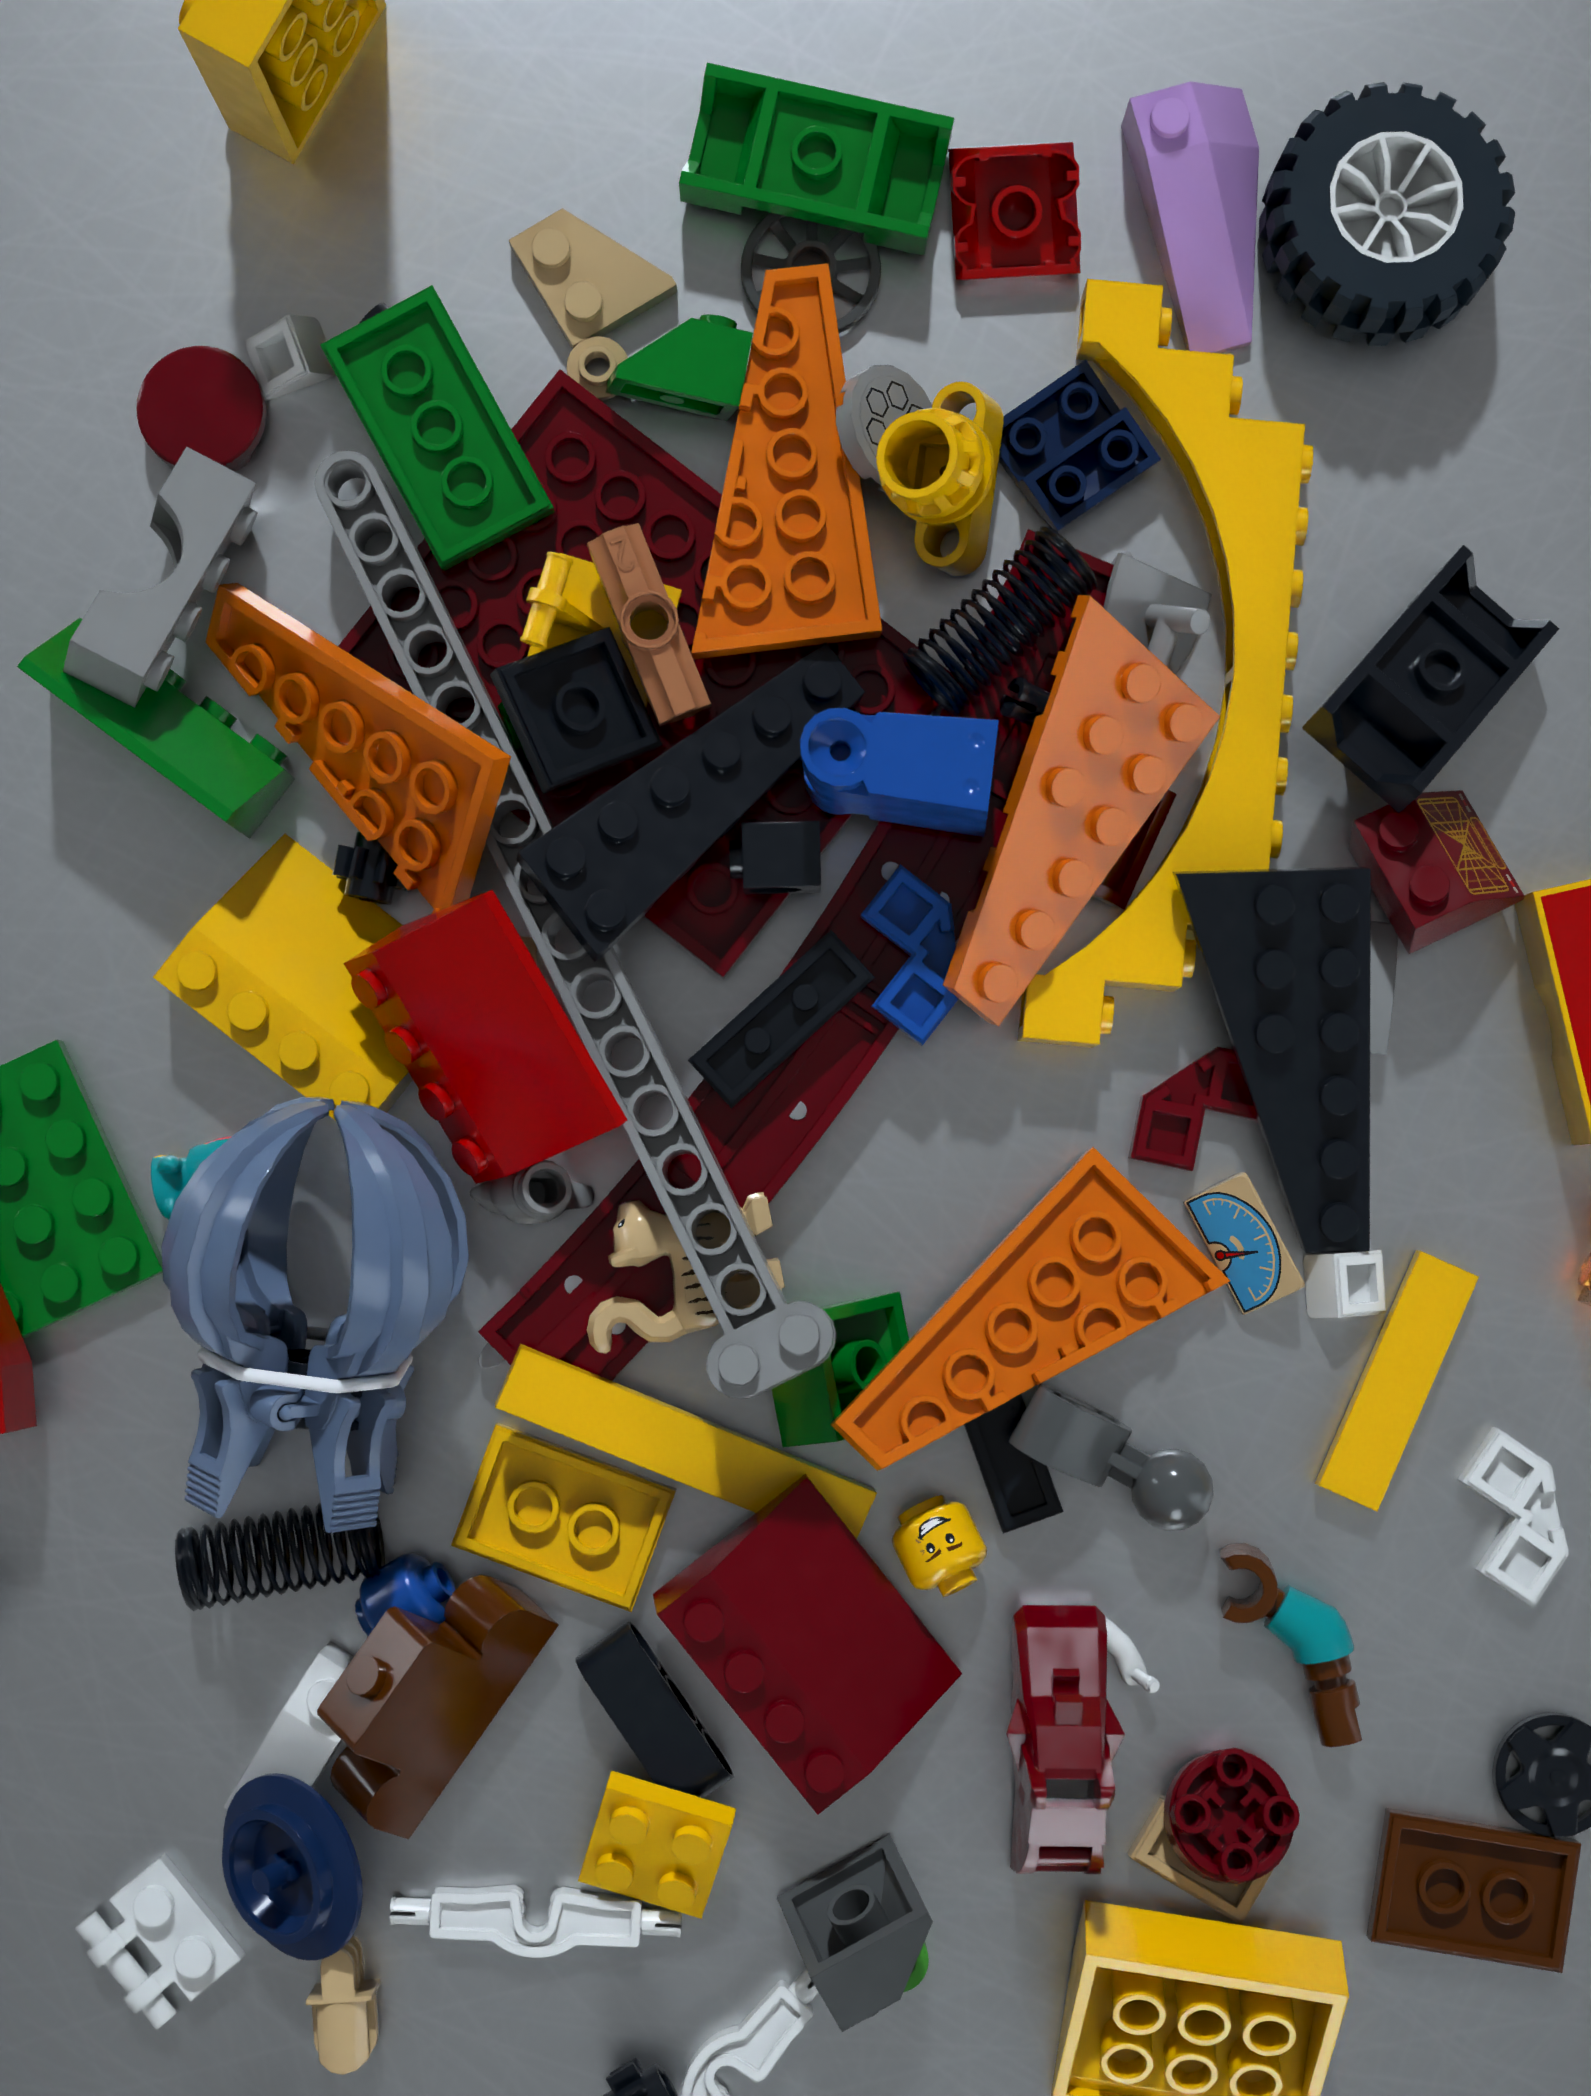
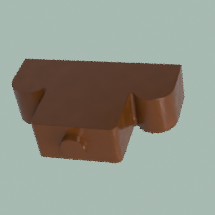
M479 1575L462 1583L449 1598L444 1612L445 1621L441 1624H437L399 1607L389 1608L317 1709V1715L347 1745L337 1757L332 1767L330 1776L332 1786L374 1829L406 1839L412 1836L559 1626L522 1590L491 1576Z

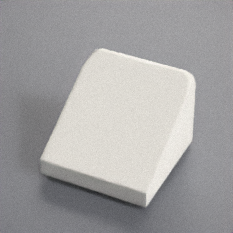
M288 314L244 341L265 400L281 397L326 381L336 375L320 346L326 340L320 323L316 318Z
M1382 1250L1308 1254L1304 1256L1306 1308L1310 1318H1346L1387 1313Z

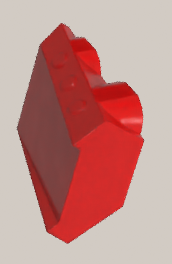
M1073 142L948 149L956 280L1081 273V232L1078 228L1076 190L1079 187L1080 180L1079 165L1074 159Z

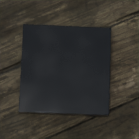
M610 627L496 668L490 674L543 794L655 751L662 745Z

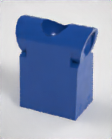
M847 708L826 709L815 714L804 726L800 738L806 791L812 802L827 813L835 815L854 813L867 815L872 820L984 837L999 720L889 712L863 715Z

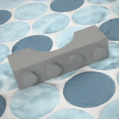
M186 447L158 493L150 527L162 539L171 554L174 564L173 573L160 584L140 592L116 593L100 590L70 639L63 672L134 708L146 687L157 692L174 660V656L167 653L175 638L184 642L188 640L203 607L195 604L203 589L211 593L217 590L231 560L223 556L231 541L241 546L256 520L258 512L249 508L256 483Z

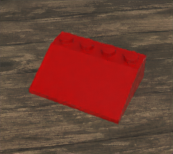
M493 889L405 924L343 963L352 977L351 985L356 997L365 1007L372 1010L385 1032V1043L389 1052L399 1063L405 1065L419 1089L418 1096L422 1107L433 1119L439 1122L452 1144L451 1150L454 1160L466 1174L472 1177L475 1184L507 1177L618 1128L628 1121Z

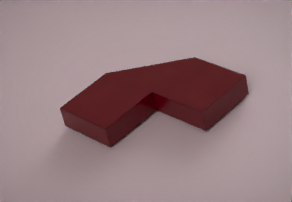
M1216 1047L1140 1097L1128 1159L1193 1171L1205 1110L1258 1121L1247 1084L1242 1077L1234 1050Z

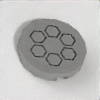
M873 365L847 380L840 392H845L843 405L836 407V427L841 447L850 464L864 480L872 477L879 484H881L877 469L876 454L879 441L885 430L892 422L905 414L920 409L932 408V404L922 387L908 373L892 365ZM880 486V487L877 488V489H879V490L885 492L884 489L882 488V486Z

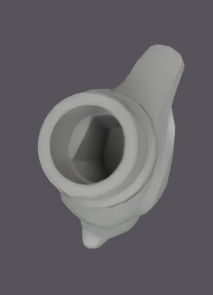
M543 1160L507 1177L482 1182L470 1190L471 1198L478 1201L483 1208L492 1213L503 1214L509 1220L519 1224L549 1222L559 1217L565 1210L589 1207L594 1200V1192L591 1186L571 1181L564 1168L548 1160Z

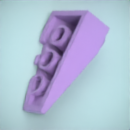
M1190 81L1132 97L1129 99L1121 129L1186 350L1224 353L1249 346L1252 342L1259 145L1243 91L1239 88Z

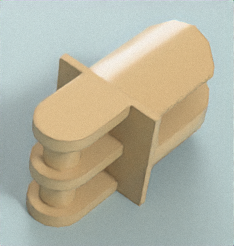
M354 1935L341 1950L322 1959L320 1966L321 1983L315 1984L306 1999V2005H312L314 2044L319 2054V2061L331 2073L341 2075L356 2071L368 2060L378 2041L379 2035L376 1991L381 1981L380 1979L364 1980L362 1945Z

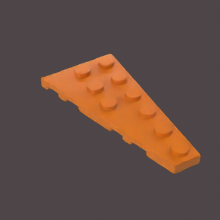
M828 263L771 269L765 272L691 651L693 659L879 638L881 636L882 624L860 475L853 469L844 453L836 427V407L843 405L845 392H840L846 379Z
M239 583L219 585L205 643L249 697L255 695L261 697L278 718L274 726L288 744L297 742L313 761L309 768L312 774L367 841L378 840L398 865L394 871L396 877L407 890L416 888L434 909L431 914L469 899L511 756Z
M1088 595L1077 596L1071 618L1076 620L1065 652L1058 651L1051 671V675L1056 678L1044 712L1035 717L1003 810V813L1008 816L997 848L990 847L983 870L987 871L988 874L975 909L967 913L943 982V986L986 1022L996 1026H1000L1220 718V715L1096 600Z
M1092 1147L1075 1162L830 1425L877 1471L1036 1385L1125 1339L1127 1336L1175 1312L1201 1296L1225 1285L1230 1280L1117 1169Z

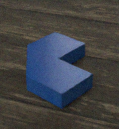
M900 864L860 917L910 956L871 1007L922 1046L958 1001V998L943 986L956 948L951 903Z

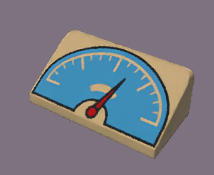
M1245 1172L1237 1173L1183 1202L1217 1268L1230 1280L1226 1285L1242 1315L1305 1287L1298 1269L1250 1178Z

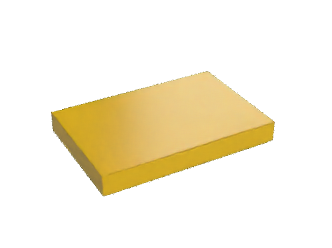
M497 1423L451 1546L632 1612L677 1489Z

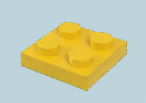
M611 1770L578 1881L702 1919L732 1829L737 1808Z

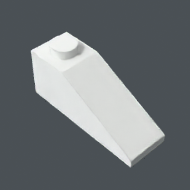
M331 1641L317 1654L224 1805L225 1809L228 1810L233 1797L243 1785L265 1774L278 1773L289 1775L313 1788L342 1743V1740L317 1715V1709L354 1657L353 1655Z

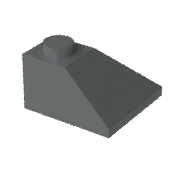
M889 1834L777 1897L808 1974L842 2032L874 2016L879 2011L901 1999L933 1923Z

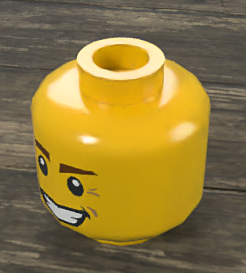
M939 1495L909 1508L897 1517L901 1526L897 1528L892 1536V1545L911 1584L915 1588L930 1590L938 1587L942 1596L946 1597L963 1590L977 1581L973 1569L979 1566L986 1558L987 1547L968 1508L964 1504L959 1502L947 1503L944 1496Z

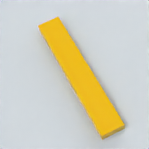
M522 1344L518 1348L495 1401V1408L755 1513L806 1474L856 1539L877 1494L871 1486Z

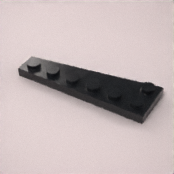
M824 643L521 849L517 854L516 860L595 962L610 950L652 908L653 904L697 863V860L720 837L723 838L739 822L740 818L788 773L789 769L798 760H801L800 738L804 726L815 714L829 708H847L852 710L861 701L865 691L830 646Z

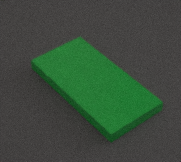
M433 285L320 344L443 572L555 513L553 505Z

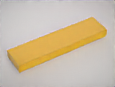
M1415 1251L1315 1484L1374 1511H1378L1478 1281V1276L1425 1252Z

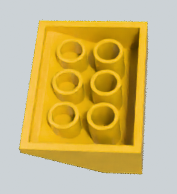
M185 0L179 14L180 25L178 30L228 128L294 164L385 9L386 3L385 0Z
M285 833L191 928L153 978L303 1096L333 1099L334 1110H330L328 1115L334 1120L335 1108L341 1104L342 1100L362 1102L387 1113L413 1079L405 1065L399 1063L389 1052L385 1043L384 1030L372 1010L365 1007L356 997L351 985L352 977L343 963L403 925L375 903L345 896L344 892L347 881L332 875V869Z
M1085 1900L1073 1948L1051 2096H1320L1349 1999L1342 1941Z

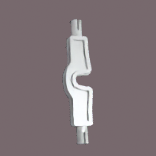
M513 1884L475 1888L439 1886L435 1888L431 1899L392 1896L390 1903V1925H430L429 1934L434 1939L493 1941L507 1952L530 1958L555 1956L566 1952L575 1945L635 1948L640 1943L641 1935L677 1936V1938H681L682 1913L670 1909H642L641 1900L625 1895L604 1894L569 1887L557 1888L552 1892L551 1904L548 1910L549 1920L542 1926H533L528 1923L525 1918L524 1891Z
M807 1969L791 1985L785 1980L778 1981L740 2025L727 2027L707 2039L689 2062L683 2088L677 2095L731 2096L715 2074L723 2066H732L741 2074L748 2076L753 2082L764 2080L790 2042L812 2019L813 2007L810 2002L819 1992L813 1982H811L812 1980Z

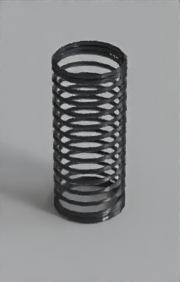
M1040 527V530L1035 532V541L1026 540L1024 550H1015L1013 554L1014 560H1004L1003 570L994 569L992 573L993 580L983 579L982 590H972V600L962 599L960 603L961 609H951L950 619H940V629L930 628L929 639L919 638V649L909 648L907 653H903V662L913 678L949 714L959 716L960 711H964L965 706H970V699L955 679L928 655L924 644L936 651L949 671L971 694L980 696L981 689L962 665L939 646L934 634L945 639L956 657L979 682L985 686H991V678L981 664L993 675L1001 677L1002 669L994 657L1007 667H1012L1013 660L1003 645L1015 656L1023 657V649L1016 638L1024 645L1033 647L1034 639L1029 631L1038 637H1044L1045 630L1039 621L1045 626L1054 628L1055 619L1051 612L1060 618H1065L1066 610L1063 604L1074 608L1076 599L1073 594L1076 596L1091 594L1092 590H1096L1097 580L1088 563L1063 536L1052 528ZM1051 544L1069 560L1080 576L1061 559ZM1030 545L1038 549L1046 564L1031 554ZM1019 555L1028 559L1035 573L1020 563ZM1008 565L1017 568L1027 586L1010 573ZM1042 570L1062 589L1067 598L1055 588ZM998 574L1007 579L1018 598L1000 584ZM1032 581H1034L1045 592V594L1052 600L1055 606H1053L1043 596V594L1038 590V588L1034 585ZM987 584L997 589L1008 608L989 593ZM1023 592L1038 606L1046 617L1032 605ZM977 594L984 597L987 600L988 604L990 605L994 613L997 615V617L1000 619V621L991 612H989L986 608L980 605L976 596ZM966 604L976 609L989 630L969 614ZM1016 606L1030 619L1033 625L1021 614ZM955 614L963 617L967 621L968 625L975 633V635L978 637V639L983 643V645L972 634H970L966 629L959 625ZM1005 615L1014 623V625L1020 630V632L1010 623V621L1005 617ZM945 624L956 630L961 640L977 660L948 634ZM998 629L1007 637V639L998 631Z
M318 1503L315 1517L319 1544L327 1568L325 1580H323L319 1572L318 1542L313 1515L310 1508L306 1505L301 1510L302 1532L298 1515L293 1508H290L287 1512V1530L283 1516L279 1511H275L272 1516V1529L269 1519L262 1513L258 1518V1532L255 1522L250 1516H247L244 1520L243 1532L239 1522L235 1518L232 1519L229 1523V1535L221 1521L215 1525L214 1535L211 1528L204 1524L200 1530V1539L197 1531L192 1526L186 1529L182 1528L178 1531L175 1540V1560L178 1581L184 1601L192 1611H195L197 1609L202 1610L205 1606L210 1609L215 1605L216 1601L224 1606L228 1604L231 1598L239 1603L244 1599L245 1595L253 1601L258 1597L259 1593L268 1598L274 1590L280 1595L284 1594L288 1587L297 1592L302 1587V1584L311 1590L317 1581L325 1587L330 1583L331 1578L340 1584L345 1579V1576L353 1582L357 1580L360 1573L367 1579L370 1576L372 1578L375 1575L379 1576L381 1573L379 1568L385 1565L384 1542L379 1515L376 1518L377 1524L375 1527L347 1531L355 1560L353 1575L347 1565L345 1531L333 1533L337 1555L341 1564L338 1578L333 1568L331 1533L325 1531L321 1503ZM279 1528H280V1533H281V1538H282L283 1551H282V1547H281V1540H280ZM235 1531L240 1549L241 1566L238 1558ZM250 1531H251L252 1540H253V1545H254L255 1561H254L253 1552H252V1546H251V1540H250ZM265 1531H266L267 1542H268L269 1556H268L267 1546H266V1540H265ZM206 1534L211 1551L213 1576L208 1558ZM221 1534H222V1538H223V1542H224V1547H225V1553H226L227 1571H226L225 1562H224V1558H223V1552H222ZM303 1539L307 1557L312 1570V1579L310 1583L308 1582L304 1574L305 1560ZM289 1545L292 1553L293 1562L298 1574V1581L296 1586L293 1584L290 1578L291 1567ZM276 1554L284 1578L282 1588L279 1587L276 1581ZM262 1559L269 1579L268 1591H265L262 1585ZM248 1564L255 1583L253 1594H251L247 1587ZM234 1569L241 1587L238 1597L233 1590ZM219 1570L227 1590L225 1599H222L219 1594ZM208 1584L212 1592V1598L210 1602L207 1601Z

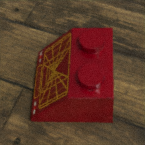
M1463 790L1423 792L1400 813L1387 804L1353 821L1348 849L1359 867L1371 869V889L1408 954L1524 899L1523 892Z

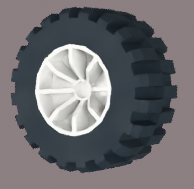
M1384 82L1368 84L1364 86L1358 100H1355L1352 92L1345 91L1331 98L1324 112L1314 110L1301 122L1295 137L1289 139L1269 179L1262 199L1265 207L1259 218V238L1268 241L1262 257L1267 273L1274 274L1280 271L1283 276L1276 290L1286 304L1293 302L1297 298L1306 307L1300 318L1316 328L1322 319L1335 326L1332 337L1349 343L1356 332L1367 334L1366 342L1368 346H1387L1396 333H1399L1400 339L1407 343L1423 338L1431 326L1441 329L1452 321L1464 306H1468L1487 281L1507 249L1504 241L1513 231L1515 211L1511 207H1506V205L1514 196L1515 188L1512 174L1509 172L1499 173L1498 168L1506 158V155L1498 140L1493 139L1486 143L1480 135L1486 124L1473 111L1466 118L1454 111L1452 108L1457 101L1456 99L1442 92H1439L1435 100L1421 96L1422 85L1403 82L1397 93H1388L1387 84Z

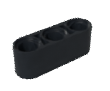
M628 1621L575 1658L583 1678L655 1784L705 1798L734 1778V1774L724 1755L646 1640L631 1622Z

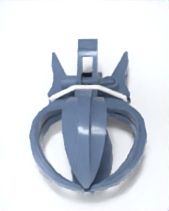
M300 1097L277 1104L263 1116L250 1121L201 1162L174 1203L161 1245L163 1281L170 1290L171 1307L181 1328L202 1347L198 1351L197 1357L203 1363L202 1368L194 1369L191 1372V1378L198 1393L200 1416L197 1436L188 1460L190 1466L187 1468L189 1471L187 1478L189 1480L186 1482L188 1487L185 1489L187 1495L184 1498L186 1502L215 1518L223 1517L248 1467L260 1464L275 1430L309 1429L326 1532L334 1533L375 1527L377 1524L376 1518L378 1517L377 1511L379 1509L377 1505L379 1503V1491L387 1495L394 1492L393 1486L395 1485L394 1479L396 1477L394 1472L397 1470L395 1465L398 1463L396 1458L399 1455L396 1440V1422L405 1412L406 1397L404 1389L414 1372V1367L410 1365L413 1360L411 1351L443 1321L448 1305L460 1293L469 1261L466 1216L452 1181L442 1168L432 1148L405 1121L371 1105L342 1100L341 1104L337 1105L334 1111V1118L343 1139L348 1164L352 1209V1261L347 1314L336 1317L331 1322L329 1329L307 1326L305 1313L293 1305L287 1281V1237L294 1188L303 1152L316 1122L327 1117L330 1110H334L333 1099ZM306 1339L325 1341V1345H315L312 1349H305ZM346 1451L351 1465L352 1476L345 1477Z

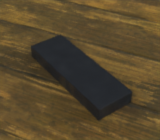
M830 930L688 1061L732 1109L873 981L875 977L835 933Z

